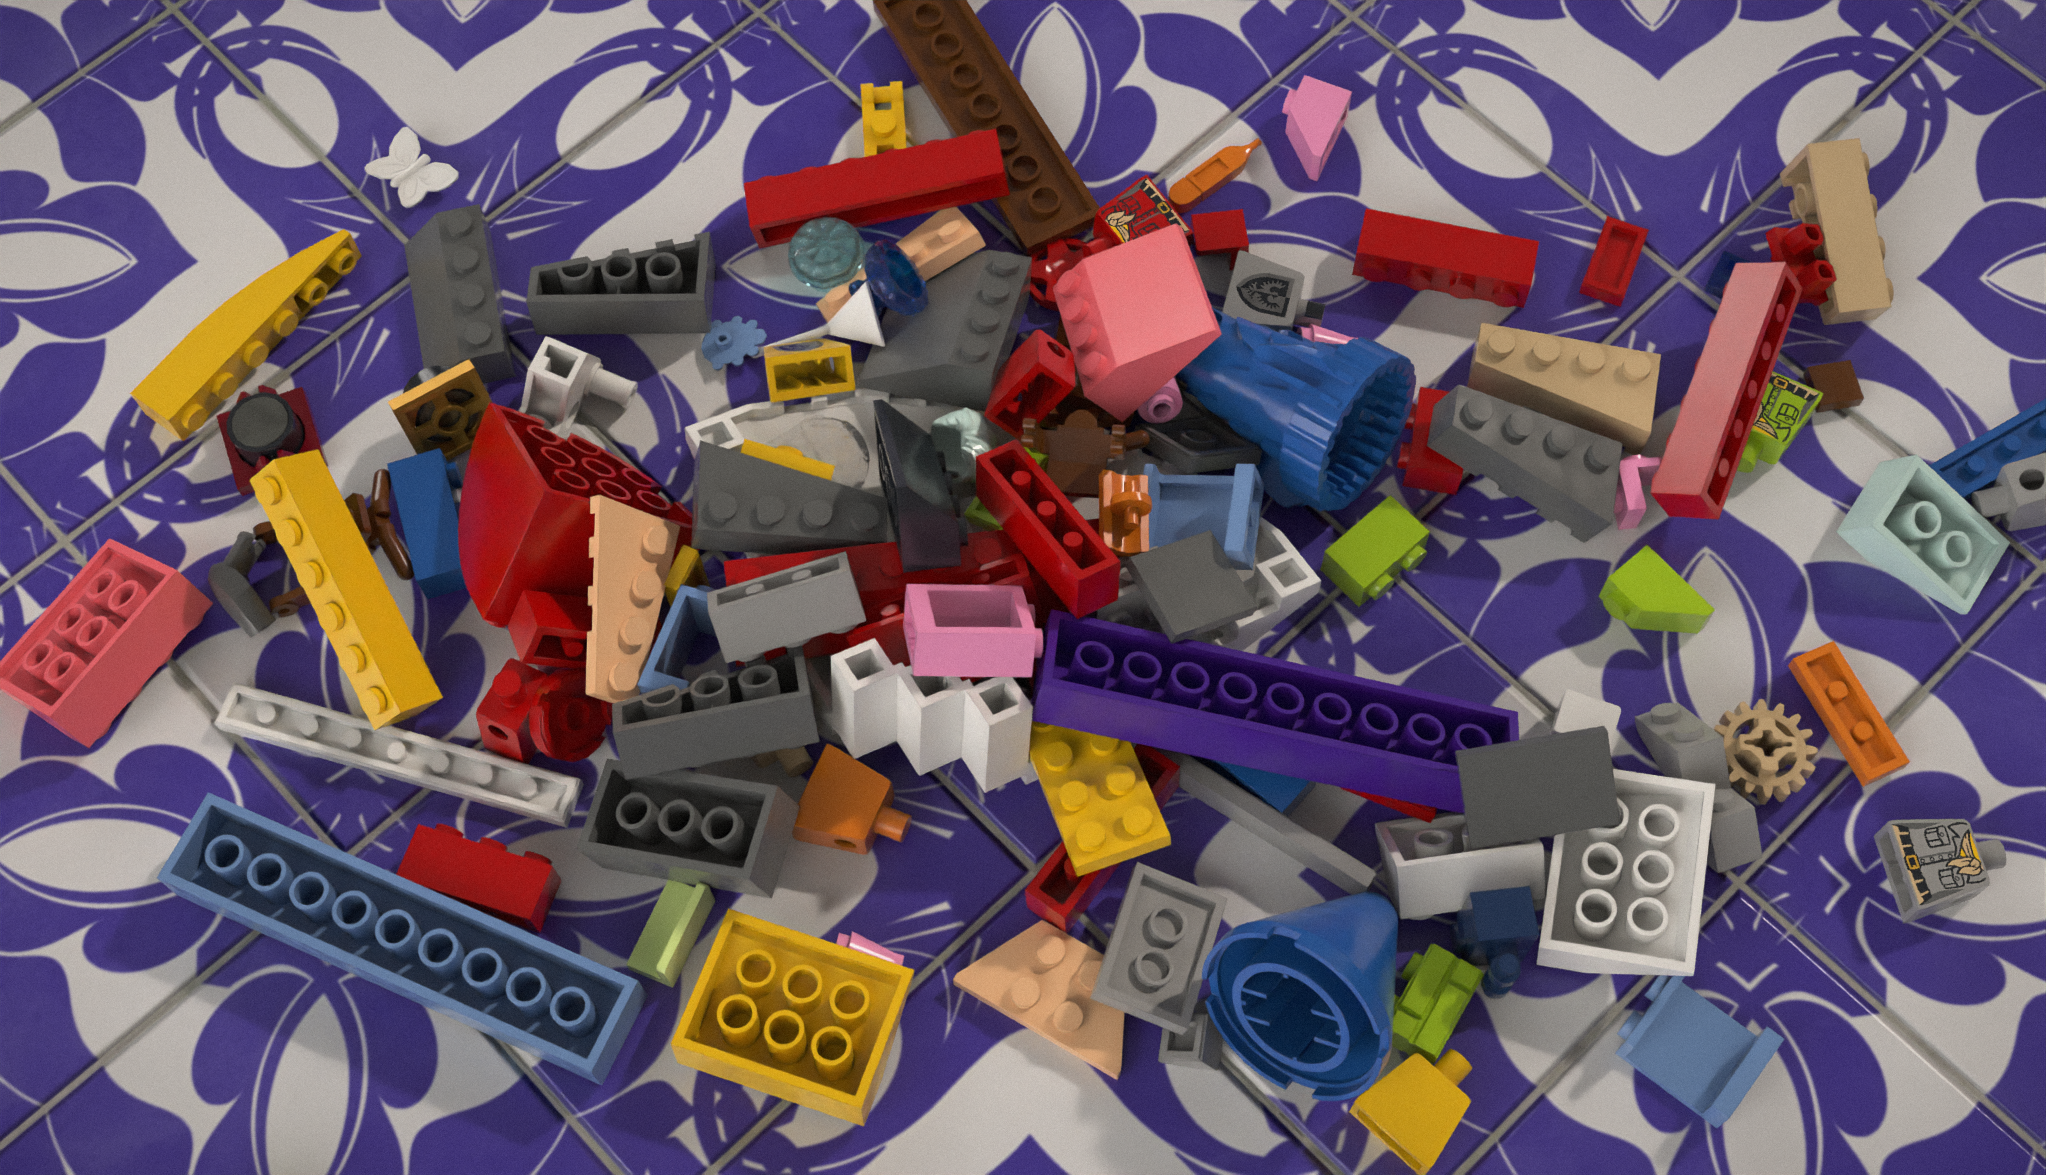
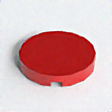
M562 668L555 670L540 684L533 696L529 711L530 734L536 747L547 757L573 763L588 758L601 746L606 738L601 735L605 730L606 724L611 725L613 703L586 695L585 669Z

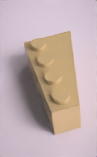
M1860 138L1807 144L1780 173L1783 187L1792 186L1795 200H1791L1789 203L1792 218L1802 219L1803 223L1820 226L1824 241L1813 252L1816 260L1828 261L1833 266L1837 278L1826 289L1829 300L1819 306L1824 325L1877 319L1892 307L1891 302L1894 290L1891 280L1886 278L1883 264L1886 252L1883 238L1878 236L1875 222L1878 210L1875 196L1870 194L1867 180L1870 170L1867 154L1862 152Z
M1481 323L1473 348L1467 387L1521 407H1529L1551 418L1621 442L1622 446L1626 447L1624 452L1631 455H1641L1652 429L1661 354Z

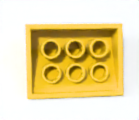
M728 908L671 1041V1047L679 1064L864 1127L883 1078L913 980L914 970Z

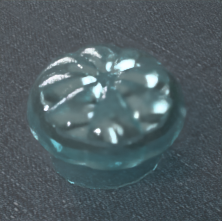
M820 217L803 224L795 232L788 248V263L795 277L815 290L826 293L835 287L849 282L861 270L865 256V246L859 232L848 222L835 217Z

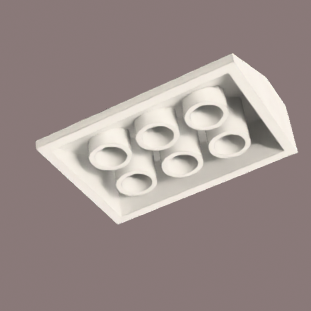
M1613 769L1620 824L1554 836L1536 965L1583 973L1693 976L1715 784Z

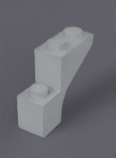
M1678 702L1662 703L1654 706L1650 712L1635 716L1639 736L1665 777L1715 784L1707 864L1717 873L1763 858L1755 807L1734 791L1730 785L1723 736Z

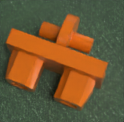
M1103 469L1099 474L1100 538L1117 558L1123 556L1132 557L1149 551V513L1152 510V499L1148 495V476L1121 475L1112 470Z

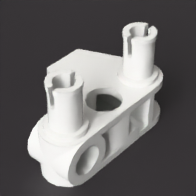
M545 336L528 368L522 405L519 412L545 421L543 428L566 439L586 398L591 396L592 393L628 409L635 397L638 382L630 381L604 370L600 358Z

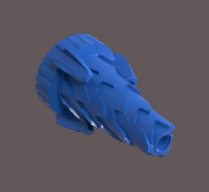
M1212 307L1222 335L1177 373L1175 378L1188 385L1185 392L1195 396L1209 411L1229 422L1228 424L1231 429L1262 449L1260 464L1255 466L1264 483V490L1278 504L1287 509L1294 506L1302 507L1309 505L1319 511H1332L1347 507L1350 502H1354L1360 497L1361 493L1379 475L1402 435L1414 397L1416 385L1414 364L1411 363L1408 357L1366 337L1354 338L1349 340L1347 344L1313 342L1291 330H1279L1277 332L1265 325L1261 326L1241 317L1235 319Z

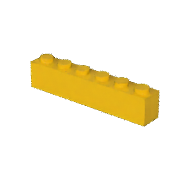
M319 450L272 460L252 477L250 482L255 490L257 500L262 504L276 532L277 540L283 546L297 574L298 582L304 588L318 616L319 624L325 630L339 658L341 668L346 672L360 700L362 710L367 714L374 730L419 715L442 699L443 696Z

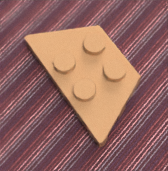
M1041 920L961 970L953 978V984L1107 1075L1116 1080L1121 1075L1125 1012L1090 999L1104 957L1100 952Z

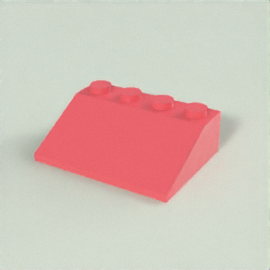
M1177 223L1082 259L1072 270L1066 271L1059 278L1057 284L1052 287L1070 349L1074 355V362L1084 396L1121 422L1127 419L1222 335L1184 231Z
M109 538L0 661V690L70 738L90 748L97 739L107 733L111 722L127 703L133 701L140 694L143 685L157 668L164 665L171 658L173 650L187 633L201 623L205 612L212 606L213 602L178 570Z

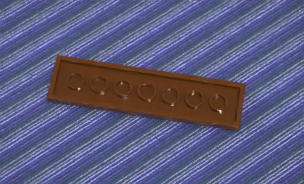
M873 0L874 12L952 137L967 135L976 130L987 131L996 129L1002 150L1010 195L991 200L1026 256L1029 257L1047 248L1048 244L1060 238L1064 240L1094 227L1095 214L1100 209L1099 205L967 0Z

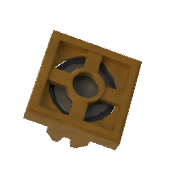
M470 359L453 368L449 366H432L419 371L410 378L403 389V394L388 401V404L417 455L440 448L448 461L472 448L489 402H493Z

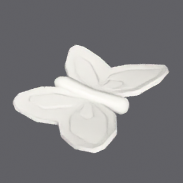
M403 127L396 134L389 147V156L366 164L364 170L367 174L379 179H390V185L393 188L399 187L398 197L401 204L406 208H412L424 199L427 192H439L450 187L459 178V172L450 164L430 163L431 159L427 154H423L418 158L421 150L418 137L410 128Z

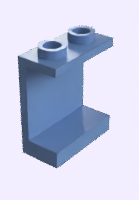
M683 584L680 585L637 684L641 694L674 684L680 690L690 687V682L679 678L698 633L702 632L717 637L708 613L707 593L715 591V589L705 585H698L696 588Z
M1659 975L1644 995L1652 1001L1644 1014L1641 1015L1634 1010L1618 1031L1617 1035L1623 1038L1624 1041L1615 1054L1711 1125L1718 1128L1734 1113L1784 1038L1769 1027H1766L1756 1036L1684 984L1682 980L1685 976L1669 977L1667 975Z

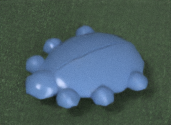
M735 316L730 322L724 323L720 320H714L711 323L710 333H707L703 338L701 349L704 358L712 363L713 369L719 371L723 368L724 364L731 363L737 367L744 363L743 357L747 354L752 357L757 356L759 353L757 346L764 344L767 334L763 329H757L758 322L756 320H749L746 324L742 323L740 316Z

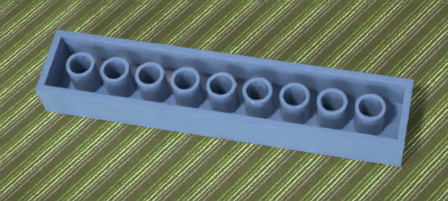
M209 792L157 876L158 880L182 898L600 1085H603L648 996L636 979Z

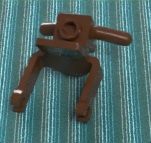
M1082 409L1071 413L1066 418L1064 425L1057 424V431L1039 426L1037 419L1024 418L1022 424L1024 435L1021 436V446L1027 447L1032 453L1049 455L1048 477L1065 496L1099 498V474L1103 469L1107 470L1108 459L1123 460L1125 459L1126 452L1144 448L1150 441L1149 434L1144 430L1125 433V425H1112V435H1107L1104 433V428L1097 427L1096 418L1089 411Z
M379 469L374 473L369 508L366 509L362 494L352 493L344 501L370 553L373 554L376 551V546L381 545L397 576L401 580L408 581L414 577L412 563L396 535L394 525L390 523L389 519L391 516L389 499L392 483L390 474L387 469ZM270 521L259 523L253 527V534L256 535L255 540L262 539L266 545L278 542L276 532ZM300 586L270 599L269 607L271 613H278V616L282 618L295 614L299 608L311 602L304 588Z

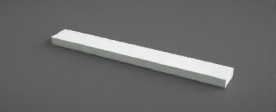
M233 682L214 723L223 731L566 828L584 786L579 778L393 726L374 730L368 719Z

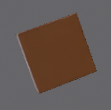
M1851 360L1809 366L1803 374L1808 387L1824 393L1815 409L1816 413L1860 406L1864 399Z

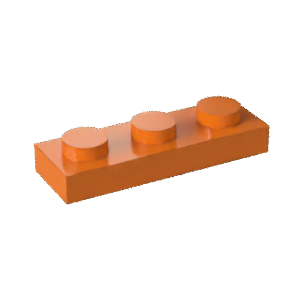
M1834 641L1791 660L1788 667L1863 787L1904 769L1910 763Z

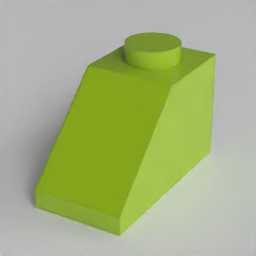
M1648 545L1607 578L1598 596L1603 600V605L1609 614L1618 620H1623L1631 629L1698 634L1705 628L1715 611L1702 596Z

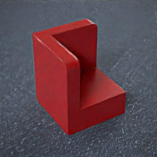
M1243 209L1191 214L1190 229L1194 232L1191 244L1195 245L1197 255L1226 253L1229 271L1234 270L1239 250L1249 253V241Z

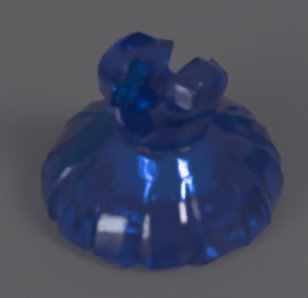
M877 240L865 255L864 270L867 279L864 281L858 279L850 283L849 292L851 296L868 281L877 317L882 313V308L885 306L906 316L917 315L923 312L929 303L928 290L916 264L898 245L887 240Z

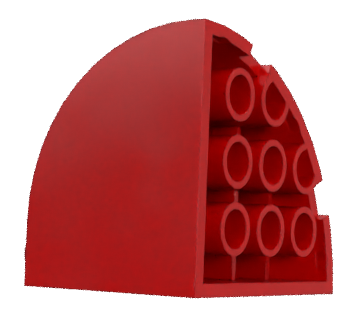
M489 402L469 455L461 492L458 522L459 557L464 581L481 617L488 624L498 628H506L523 590L588 598V586H593L594 558H589V538L594 537L595 514H590V497L602 495L679 525L680 530L671 567L682 546L691 547L692 513L681 502H674L671 505L658 495L662 486L619 457L573 433H570L567 440L543 428L545 421Z

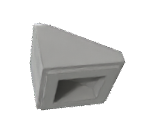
M1193 1013L1189 1028L1183 1035L1163 1028L1158 1061L1165 1064L1217 1071L1220 1066L1223 1037L1214 1025L1210 1014Z

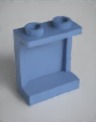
M1155 464L1144 465L1143 475L1148 476V495L1152 499V510L1149 513V548L1154 546L1161 547L1211 530L1235 570H1253L1264 483L1255 464H1236L1234 476L1163 475L1158 471Z

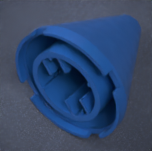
M1364 891L1247 922L1228 931L1209 952L1203 965L1202 979L1207 980L1209 978L1212 993L1205 1001L1207 1010L1217 1030L1231 1049L1254 1071L1285 1090L1292 1081L1305 1087L1316 1089L1312 1094V1099L1340 1101L1356 1097L1368 1090L1386 1067L1392 1050L1398 914L1395 907L1385 896L1372 891Z

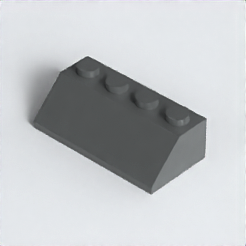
M479 204L438 212L404 245L423 368L426 369L432 366H449L453 368L470 359L483 384L516 377L491 231Z

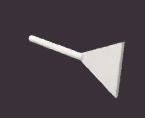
M868 281L856 291L826 326L766 346L812 340L829 334L885 347ZM763 347L758 348L759 353L753 358L764 356Z

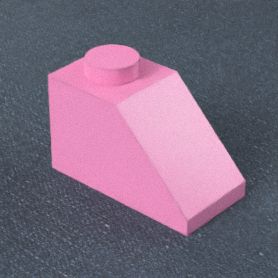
M1304 75L1298 89H1290L1282 113L1288 115L1286 134L1309 179L1318 181L1348 117L1352 91Z

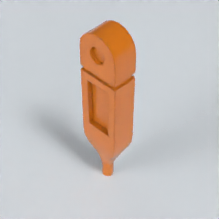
M1257 138L1248 145L1228 146L1220 150L1187 174L1185 178L1183 177L1172 185L1169 190V203L1178 213H1186L1200 204V201H1204L1242 173L1252 151L1262 144L1261 140Z

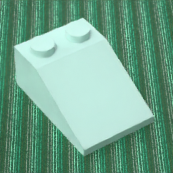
M1917 454L1880 462L1836 531L1868 562L1959 614H1968L2010 544L1997 529Z

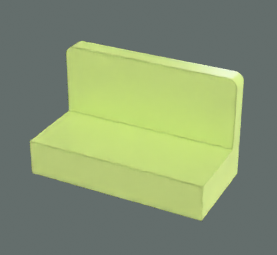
M667 881L626 964L629 970L669 987H674L715 903L714 896L707 884L698 882L694 888L682 882Z

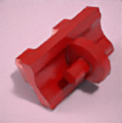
M1802 223L1792 228L1774 227L1766 232L1765 235L1772 254L1771 262H1786L1803 288L1797 304L1812 303L1813 306H1820L1827 302L1829 299L1826 289L1837 278L1833 266L1828 261L1816 260L1813 252L1824 241L1820 226Z

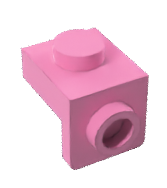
M1631 455L1620 461L1614 506L1618 530L1637 528L1647 509L1642 486L1651 485L1652 478L1661 464V457L1646 458L1644 455Z

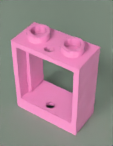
M906 584L903 629L913 676L1032 677L1034 658H1041L1043 634L1041 628H1035V607L1033 604H1027L1022 586Z

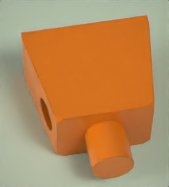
M826 744L798 802L800 808L792 835L798 841L866 855L870 852L878 834L898 842H903L910 828L912 816L891 808L895 794L893 784L889 779L833 745Z

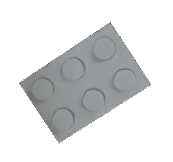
M1137 862L1132 869L1090 999L1183 1035L1190 1025L1203 981V965L1213 948L1228 898Z

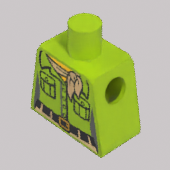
M1772 372L1737 471L1744 473L1752 472L1758 459L1768 464H1777L1811 418L1824 393Z

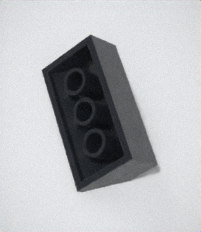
M883 399L873 400L879 482L883 497L887 498V512L903 572L961 566L960 547L968 546L967 526L965 518H961L957 494L953 495L952 478L950 472H946L944 452H936L931 435Z

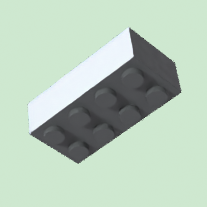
M607 759L577 850L605 869L694 885L702 882L711 888L772 898L800 806L779 786L688 771L673 770L653 777H637L625 780L621 761Z

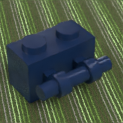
M1530 886L1470 892L1461 910L1457 912L1456 923L1450 925V937L1454 953H1461L1462 960L1475 967L1487 965L1488 970L1481 979V987L1484 994L1491 999H1499L1509 993L1512 985L1517 981L1521 973L1520 962L1523 961L1539 936Z

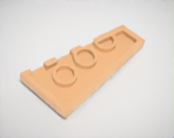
M957 207L940 210L841 285L830 290L816 305L828 323L856 291L868 281L875 309H878L986 245L980 232Z
M602 495L590 497V514H595L594 537L589 538V558H594L593 586H588V606H592V630L587 632L586 695L614 704L640 694L637 684L648 661L666 587L664 583L670 571L680 526Z

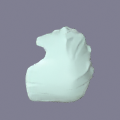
M964 407L935 420L931 426L936 452H944L946 472L959 476L952 479V484L975 483L976 456L995 449V443L997 442L993 428L988 425L983 415Z

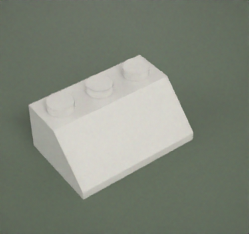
M1458 812L1436 814L1431 823L1415 817L1375 823L1389 897L1400 919L1424 920L1432 917L1434 914L1461 910L1470 892L1530 886L1532 900L1546 898L1544 846L1539 838L1472 849L1469 844L1465 814Z

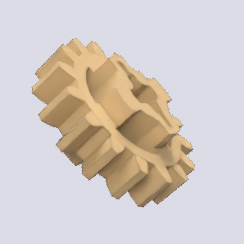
M1759 699L1753 710L1744 701L1740 702L1734 713L1727 710L1719 720L1721 725H1716L1713 729L1723 736L1731 788L1735 784L1741 788L1740 795L1744 799L1751 792L1757 793L1760 804H1766L1772 793L1779 802L1786 800L1791 794L1790 790L1798 793L1806 784L1804 778H1809L1816 768L1809 761L1818 753V749L1805 744L1812 736V730H1799L1796 725L1799 723L1801 716L1795 714L1789 719L1783 716L1784 705L1781 703L1773 711L1767 710L1764 699ZM1749 726L1746 734H1740L1738 738H1733L1737 730ZM1786 765H1791L1788 773L1776 778L1775 773L1779 769H1784Z

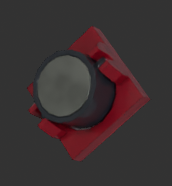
M261 385L258 386L259 393L250 395L246 391L240 392L237 404L231 411L216 415L235 483L242 496L255 492L250 479L274 459L318 449L326 466H329L310 403L303 387L278 394L276 389Z

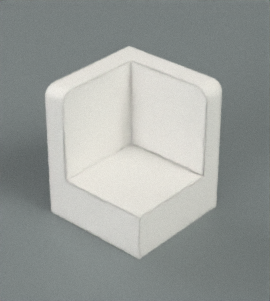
M1566 689L1557 707L1549 735L1605 726L1611 746L1621 714V708L1594 697Z

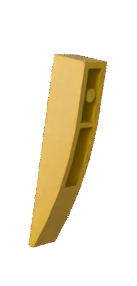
M343 229L300 251L264 273L225 301L197 325L130 393L143 412L183 442L193 431L200 429L212 411L224 399L232 396L238 384L254 368L260 366L266 360L268 353L284 337L290 335L296 329L298 322L314 306L320 304L325 299L328 291L343 275H347L354 269L362 255L351 234Z

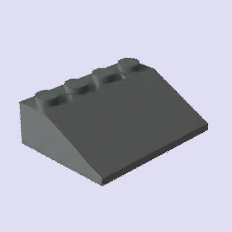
M993 250L976 252L890 301L880 325L885 347L872 345L859 377L858 387L985 412L998 370L1010 356L1029 300L1032 258Z

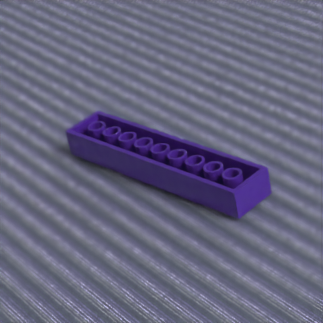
M1053 609L1050 611L1043 631V651L1041 658H1037L1031 701L1033 706L1032 721L1463 814L1465 813L1455 751L1519 740L1517 711L1190 639H1184L1171 644L1166 634L1085 616L1076 619L1071 613Z

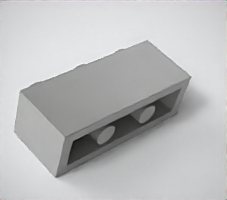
M846 551L707 593L708 613L726 663L736 660L741 662L752 661L762 656L765 651L782 646L788 648L798 647L807 643L812 637L828 632L834 634L845 633L855 628L858 623L866 621L862 600Z

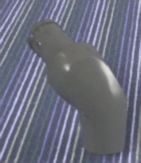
M242 531L238 534L236 542L223 563L213 564L210 567L207 581L214 596L231 618L250 637H253L275 622L276 619L251 586L248 577L261 552L265 550L266 544L262 539H258L256 544H252L256 535Z

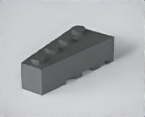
M710 232L695 234L694 241L674 244L673 239L655 242L656 248L630 253L629 248L614 250L612 255L607 258L594 261L585 256L531 267L526 303L536 335L710 333L716 269Z
M1459 384L1433 406L1427 446L1475 476L1485 475L1496 482L1499 486L1498 490L1512 499L1516 496L1522 498L1538 508L1536 514L1552 523L1557 520L1572 529L1570 535L1583 543L1612 525L1622 451L1621 442Z
M700 440L694 460L691 548L782 555L887 543V498Z
M803 646L785 647L787 654L767 661L765 656L762 655L755 660L745 662L746 668L725 675H719L716 669L698 675L699 678L690 687L681 690L674 684L612 704L613 735L625 780L637 777H653L663 772L688 767L699 768L709 763L729 759L750 758L760 753L786 748L797 749L806 744L820 742Z

